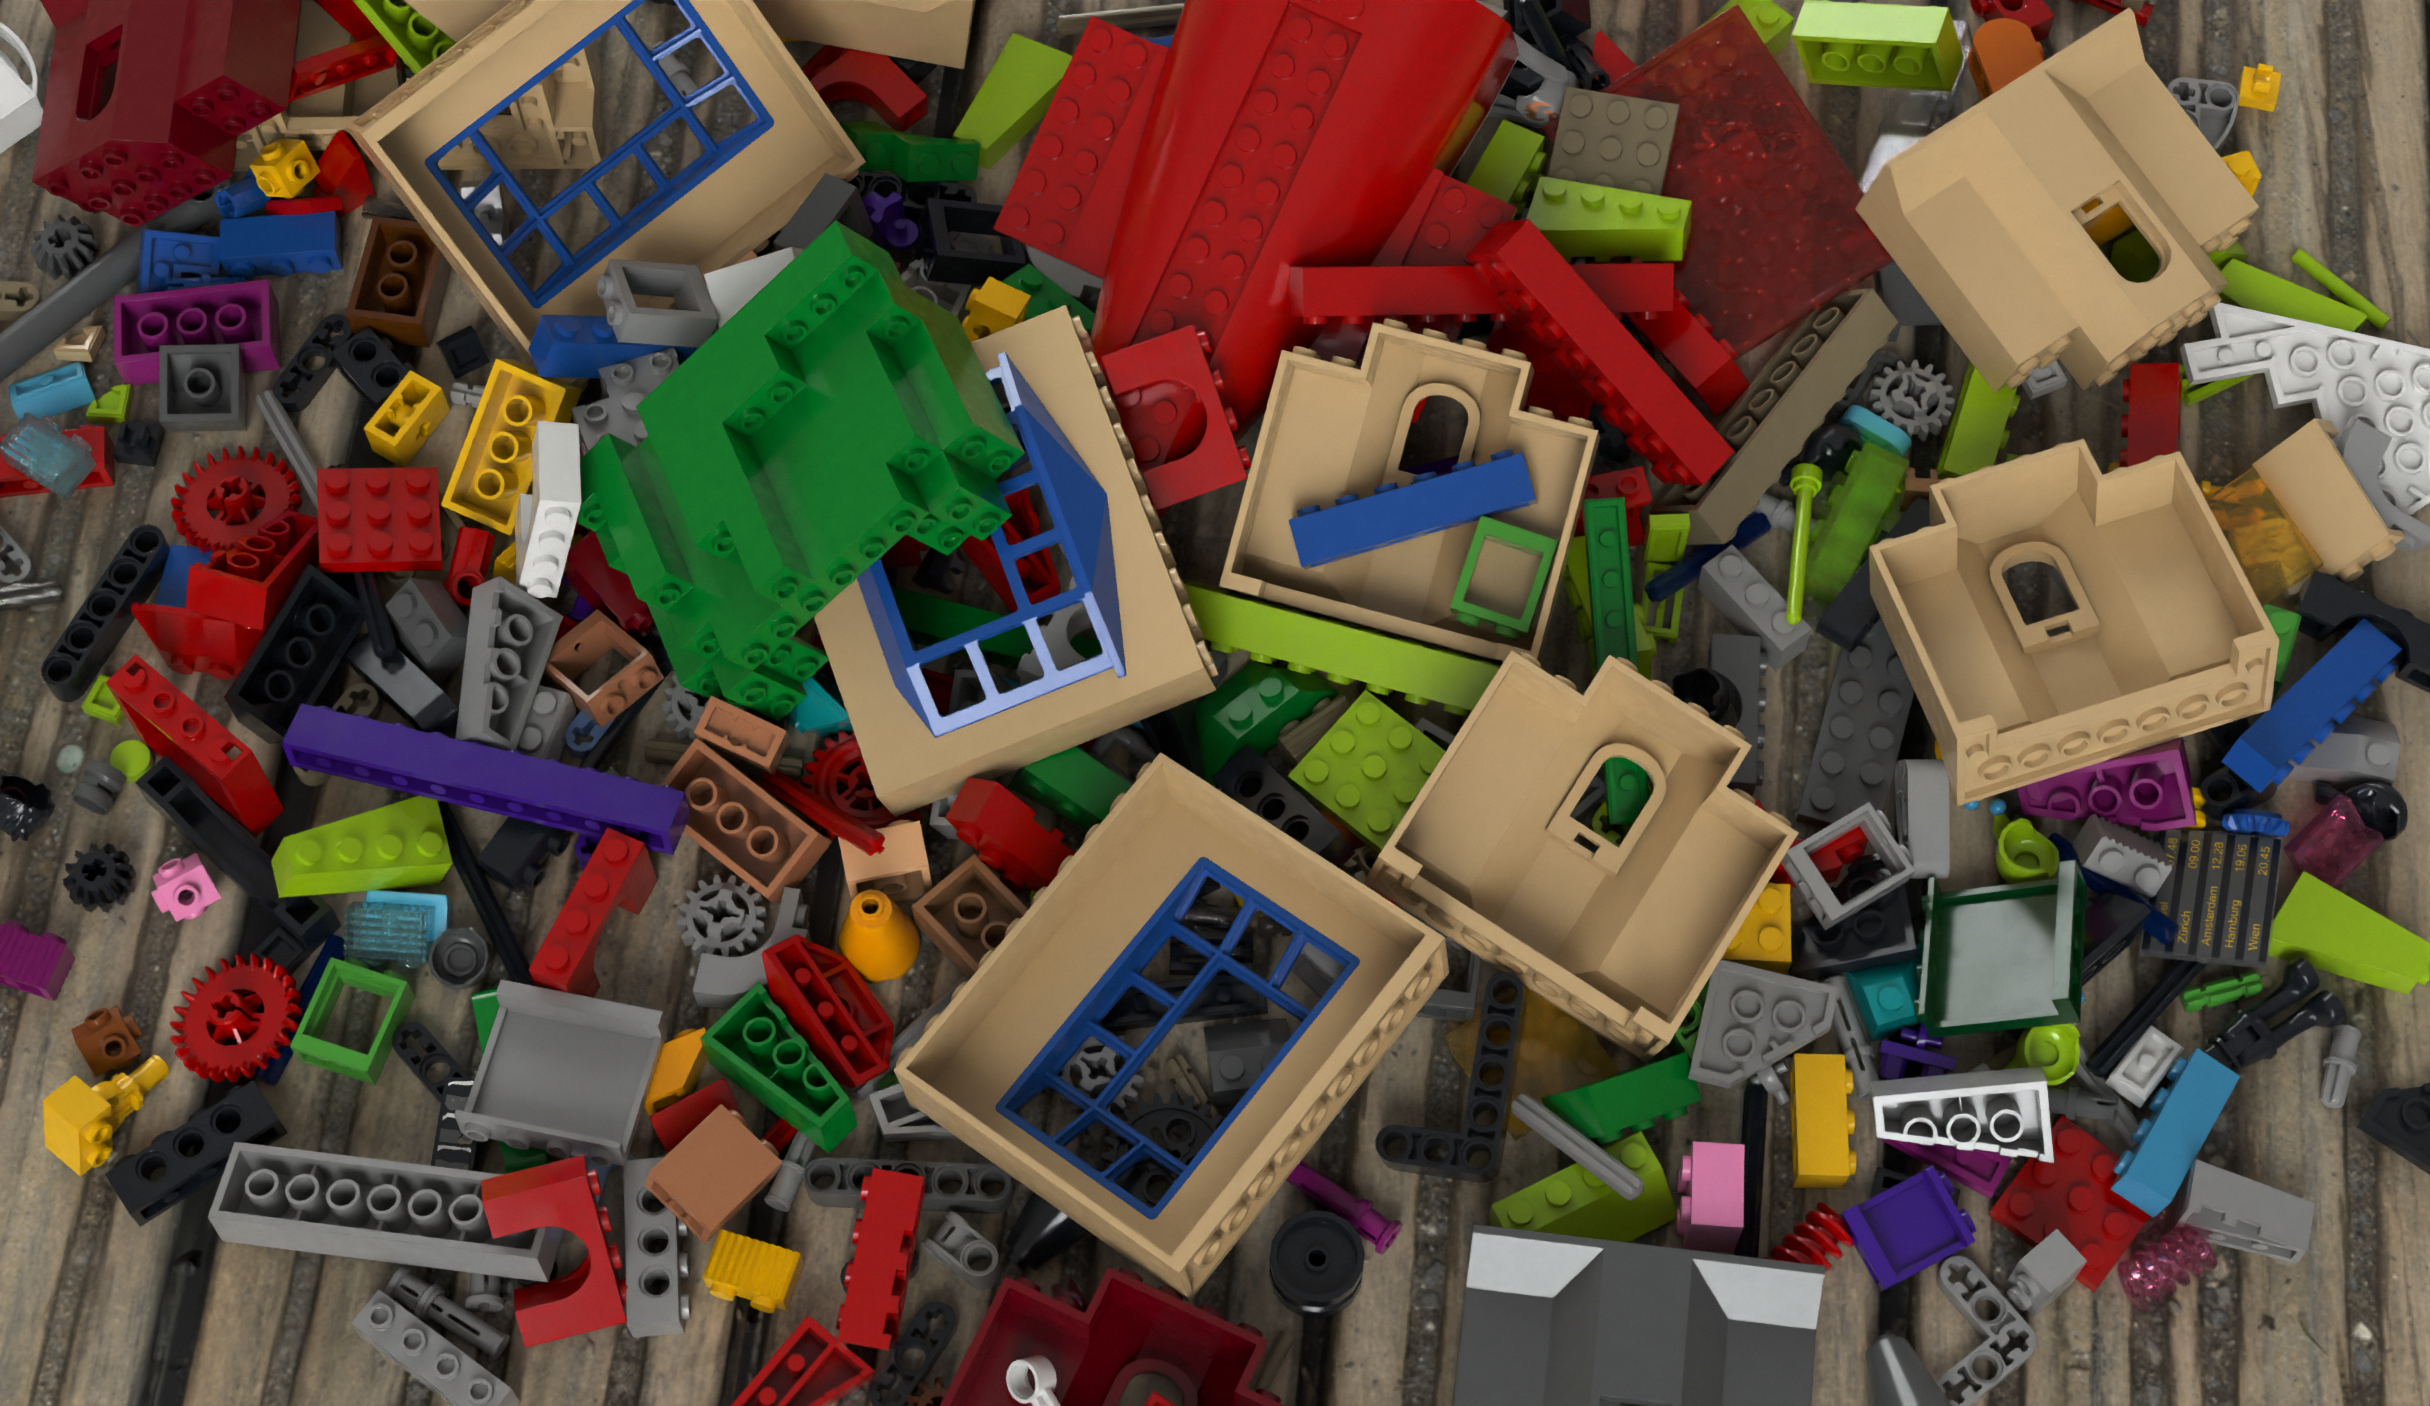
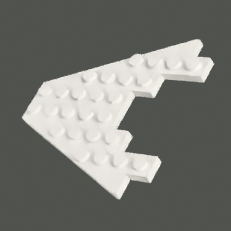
M2220 302L2209 310L2216 338L2186 343L2180 348L2189 385L2264 373L2273 408L2277 409L2312 403L2315 418L2331 421L2339 434L2332 439L2335 446H2337L2343 432L2356 419L2388 435L2392 440L2381 459L2378 470L2380 487L2385 497L2396 508L2410 516L2430 504V349ZM2287 520L2236 528L2228 533L2232 551L2242 570L2276 564L2285 599L2292 598L2299 593L2301 586L2315 570L2319 571Z

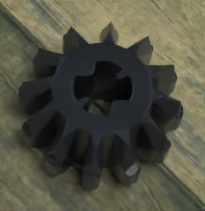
M91 842L89 853L84 855L83 852L75 850V857L78 861L76 863H65V870L69 876L63 879V885L67 891H70L69 897L72 902L77 905L82 904L86 911L92 913L99 906L103 912L109 913L112 902L116 901L117 904L124 905L125 900L122 894L134 892V885L130 880L136 877V870L133 865L129 864L130 858L126 852L122 850L117 852L112 844L107 843L100 850L97 844Z

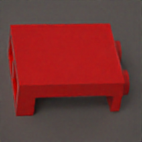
M1643 466L1590 476L1584 500L1625 497L1628 546L1643 545L1645 534L1639 517L1641 506L1649 505L1652 501ZM1583 508L1580 511L1574 537L1585 535Z

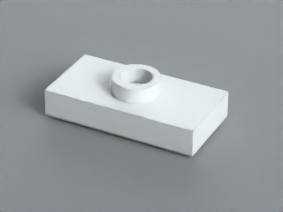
M2151 1025L2134 1043L2105 1084L2141 1108L2185 1048Z

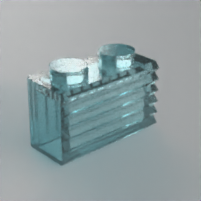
M28 412L24 413L23 418L19 419L18 424L13 426V430H10L8 435L3 437L2 442H0V453L9 466L14 467L22 474L49 489L52 493L67 500L97 466L90 453L92 447L78 435L73 434L71 438H68L62 434L60 426L49 417L42 416L39 420Z
M354 901L345 908L343 955L345 957H356L357 960L366 965L381 964V959L397 960V966L402 968H418L422 966V962L428 961V955L435 941L436 907Z

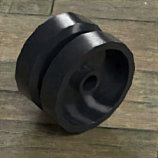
M1311 1210L1296 1214L1281 1225L1272 1240L1269 1277L1274 1294L1285 1308L1302 1317L1321 1319L1336 1315L1354 1301L1362 1283L1365 1251L1360 1235L1347 1220L1333 1212Z

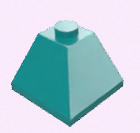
M817 671L803 683L807 697L794 707L785 719L802 734L806 730L820 736L837 735L839 730L852 734L853 728L838 685L825 673Z
M1920 943L1917 944L1919 958L1844 972L1870 1043L1899 1035L1902 1027L1918 1029L1920 1022L1915 1017L1914 999L1915 997H1920V985L1916 972L1917 964L1922 962L1923 958Z

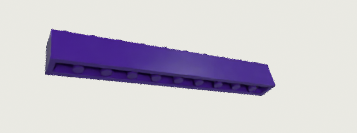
M301 703L282 741L291 766L602 838L608 827L644 842L646 849L674 855L690 817L685 792L669 785H662L660 787L647 784L630 776L617 777L604 774L591 767L578 768L565 765L552 758L539 759L527 756L517 750L509 749L505 751L488 747L479 741L466 742L449 738L440 732L427 733L411 729L401 723L388 724L375 721L362 714L349 715L337 712L323 705L315 707Z

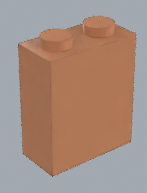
M722 1104L649 1171L644 1184L654 1196L705 1244L777 1175L782 1164L775 1147L765 1139L759 1140L748 1130L749 1126L746 1120L734 1110L728 1111Z

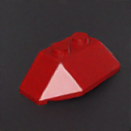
M132 603L131 611L138 624L166 665L171 670L180 674H192L195 671L209 673L211 676L222 680L237 677L268 627L267 625L264 630L245 629L237 623L179 607Z
M798 934L763 950L761 955L771 1000L776 1006L778 1005L787 1017L790 1025L798 1035L802 1036L814 1056L823 1063L837 1082L855 1089L888 1071L894 1024L848 958L821 945L807 942V938Z

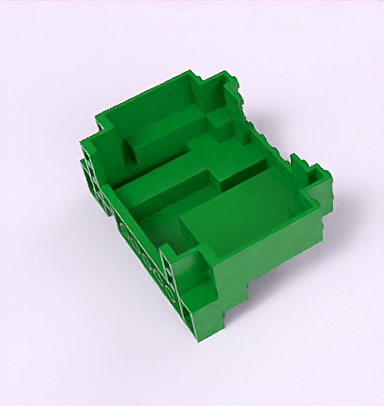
M835 220L636 406L648 434L638 446H634L607 433L580 458L581 506L576 523L596 532L608 565L627 574L637 598L647 602L680 686L709 699L711 696H714L737 708L744 705L780 721L807 697L803 683L829 661L826 651L793 635L906 534L947 556L970 535L984 541L1012 516L995 479L1008 470L1025 452L958 317L905 286L889 252Z

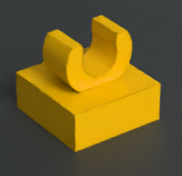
M2258 63L2257 68L2244 66L2240 75L2238 105L2273 112L2277 104L2281 73L2273 72L2274 66Z

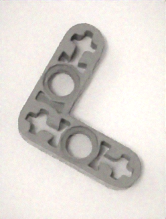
M1952 1256L1946 1259L1938 1270L1936 1277L1937 1285L1947 1299L1984 1339V1342L1941 1376L1936 1384L1945 1394L1944 1386L1949 1390H1953L1965 1378L1969 1386L1960 1394L1958 1398L1960 1404L1954 1400L1949 1401L1952 1406H1973L2028 1361L2036 1350L2037 1337L2030 1325L1974 1262L1967 1257ZM1950 1269L1955 1273L1961 1270L1966 1273L1967 1276L1963 1282L1970 1291L1974 1289L1975 1285L1979 1286L1980 1290L1976 1291L1968 1302L1964 1300L1968 1293L1967 1288L1959 1281L1952 1284L1948 1280L1951 1275ZM1984 1299L1992 1301L1998 1308V1317L1989 1321L1981 1319L1975 1312L1976 1302ZM2008 1334L2014 1339L2019 1336L2023 1337L2025 1340L2022 1345L2024 1352L2019 1348H2015L2003 1360L1999 1352L2009 1342ZM1979 1358L1991 1361L1995 1366V1377L1990 1380L1978 1378L1972 1369L1973 1361Z

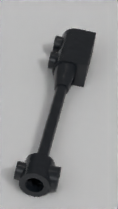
M655 625L650 633L648 643L653 647V652L658 661L656 664L665 679L670 671H674ZM664 679L613 720L578 768L591 767L598 769ZM508 817L478 856L477 861L484 875L513 892L520 893L525 885L535 889L540 885L546 874V868L541 866L549 853L556 857L562 855L569 845L570 836L565 833L567 830Z

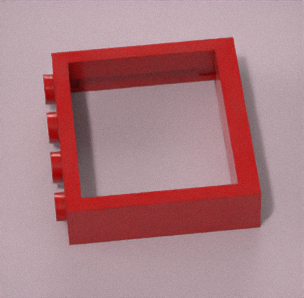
M314 0L358 41L299 61L293 59L288 103L394 67L398 54L353 0Z
M137 654L106 682L141 741L161 759L167 755L196 782L220 809L255 838L285 810L253 751ZM235 746L241 753L231 761L226 754Z

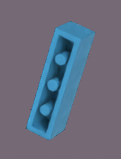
M2196 1048L2186 1059L2179 1056L2166 1074V1077L2171 1082L2167 1089L2164 1087L2159 1089L2148 1106L2154 1112L2149 1120L2144 1118L2139 1123L2131 1136V1140L2136 1142L2131 1152L2129 1150L2124 1151L2113 1168V1171L2118 1175L2110 1189L2153 1218L2171 1203L2240 1078L2238 1074L2199 1048Z

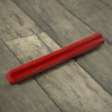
M776 770L775 775L767 771L762 774L761 777L764 781L761 786L777 799L869 856L876 852L881 854L885 848L882 844L885 841V837L880 832Z

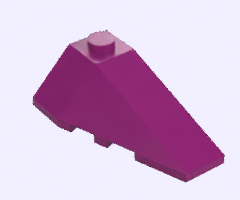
M2183 737L2017 788L2022 812L2027 815L2074 820L2075 818L2088 819L2090 815L2096 814L2098 818L2103 817L2105 821L2110 820L2112 825L2119 823L2141 826L2140 830L2161 831L2196 825L2197 822L2191 773Z

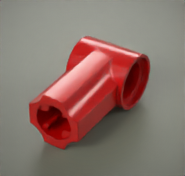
M464 526L459 528L449 573L442 582L459 608L470 606L472 589L486 582L485 577L495 535L490 534L488 531ZM460 579L469 584L470 595L467 599L463 598L458 592L457 584Z

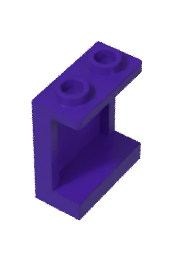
M1933 1165L1873 1198L1843 1211L1839 1215L1848 1227L1849 1235L1854 1241V1247L1880 1293L1975 1242L1972 1233L1976 1232V1227L1970 1215L1964 1208L1961 1210L1957 1209L1950 1196L1955 1193L1952 1183L1943 1170L1937 1173Z

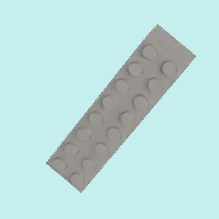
M234 1142L208 1215L219 1237L225 1242L540 1282H549L564 1232L563 1228L547 1226L493 1239L482 1204L481 1180L502 1174Z

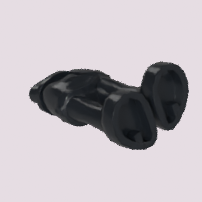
M2297 956L2284 967L2282 984L2257 1004L2248 1009L2241 1008L2235 1011L2233 1019L2223 1027L2218 1035L2208 1039L2209 1045L2202 1049V1051L2237 1074L2244 1067L2263 1059H2272L2277 1054V1049L2315 1026L2332 1028L2340 1025L2346 1020V1012L2339 999L2328 990H2322L2295 1013L2271 1029L2266 1025L2265 1022L2297 1001L2306 998L2319 987L2320 980L2312 965L2304 958Z

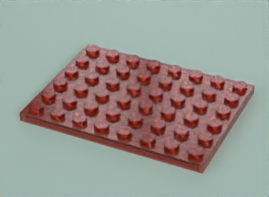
M1738 4L1599 91L1679 104L1680 113L1662 196L1692 201L1690 235L1682 261L1642 262L1674 264V288L1676 287L1690 302L1691 305L1687 310L1693 316L1700 312L1714 328L1710 335L1717 342L1724 338L1738 354L1734 361L1835 299L1842 292L1851 289L1894 262L1893 258L1855 209L1864 193ZM1560 117L1542 127L1553 147ZM1624 256L1627 262L1630 263L1629 256Z

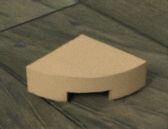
M103 326L82 328L84 333L78 334L69 340L66 337L63 338L53 349L57 360L93 362L106 337Z

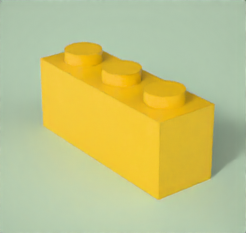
M1794 1053L1789 1066L1793 1188L1844 1189L1850 1175H1855L1857 1163L1855 1149H1849L1848 1134H1854L1855 1128L1854 1110L1847 1109V1094H1852L1853 1090L1852 1069H1845V1055Z

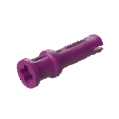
M1303 1160L1300 1161L1286 1179L1287 1182L1297 1187L1322 1207L1347 1220L1359 1235L1375 1245V1251L1380 1255L1389 1249L1402 1229L1403 1223L1399 1220L1391 1221L1373 1208L1372 1201L1369 1199L1365 1200L1364 1198L1357 1199Z

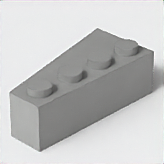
M2041 1066L1870 1082L1873 1122L1877 1138L1932 1146L1935 1143L1956 1146V1149L1973 1151L1977 1149L1998 1152L2002 1156L2017 1158L2019 1155L2038 1158V1161L2054 1163L2047 1080Z

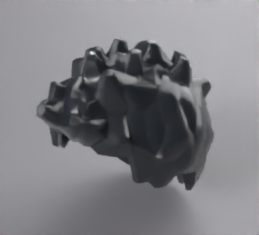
M1 768L0 830L10 835L13 842L19 837L23 841H28L30 834H33L35 829H39L44 823H47L54 812L55 804L51 799V791L43 783L35 786L33 782L24 778L20 773H7Z

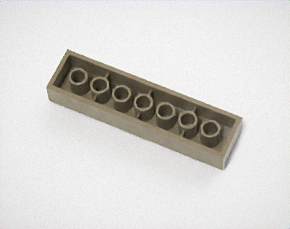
M1874 289L1823 293L1715 428L1734 450V453L1704 485L1670 484L1650 509L1649 513L1651 515L1689 513L1690 530L1686 545L1725 544L1736 535L1737 527L1758 507L1759 499L1770 486L1780 479L1781 471L1788 462L1802 451L1803 443L1810 434L1824 423V416L1832 406L1846 395V388L1856 376L1860 375L1867 368L1868 360L1877 349L1887 343L1889 334L1898 324V321Z

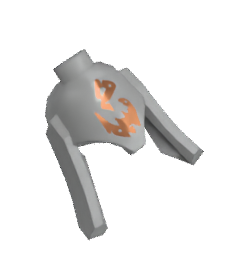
M1513 32L1519 52L1518 60L1539 75L1545 77L1540 88L1533 94L1517 96L1516 100L1499 94L1487 117L1507 119L1535 128H1557L1566 87L1580 89V81L1574 73L1566 70L1565 66L1539 52Z

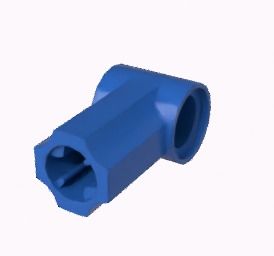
M250 168L244 179L216 191L214 202L217 204L221 216L225 219L241 218L266 206L265 203H268L270 200L284 199V197L266 196L257 185L256 177Z

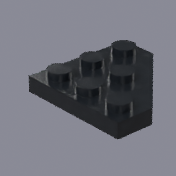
M1877 853L1860 856L1847 868L1849 874L1837 888L1832 886L1830 889L1840 904L1843 905L1890 877L1891 873ZM1905 883L1827 930L1823 928L1813 913V916L1802 929L1797 927L1791 934V966L1793 976L1808 980L1919 958Z
M2425 1083L2421 1087L2399 1089V1087L2382 1089L2357 1128L2430 1175V1083Z

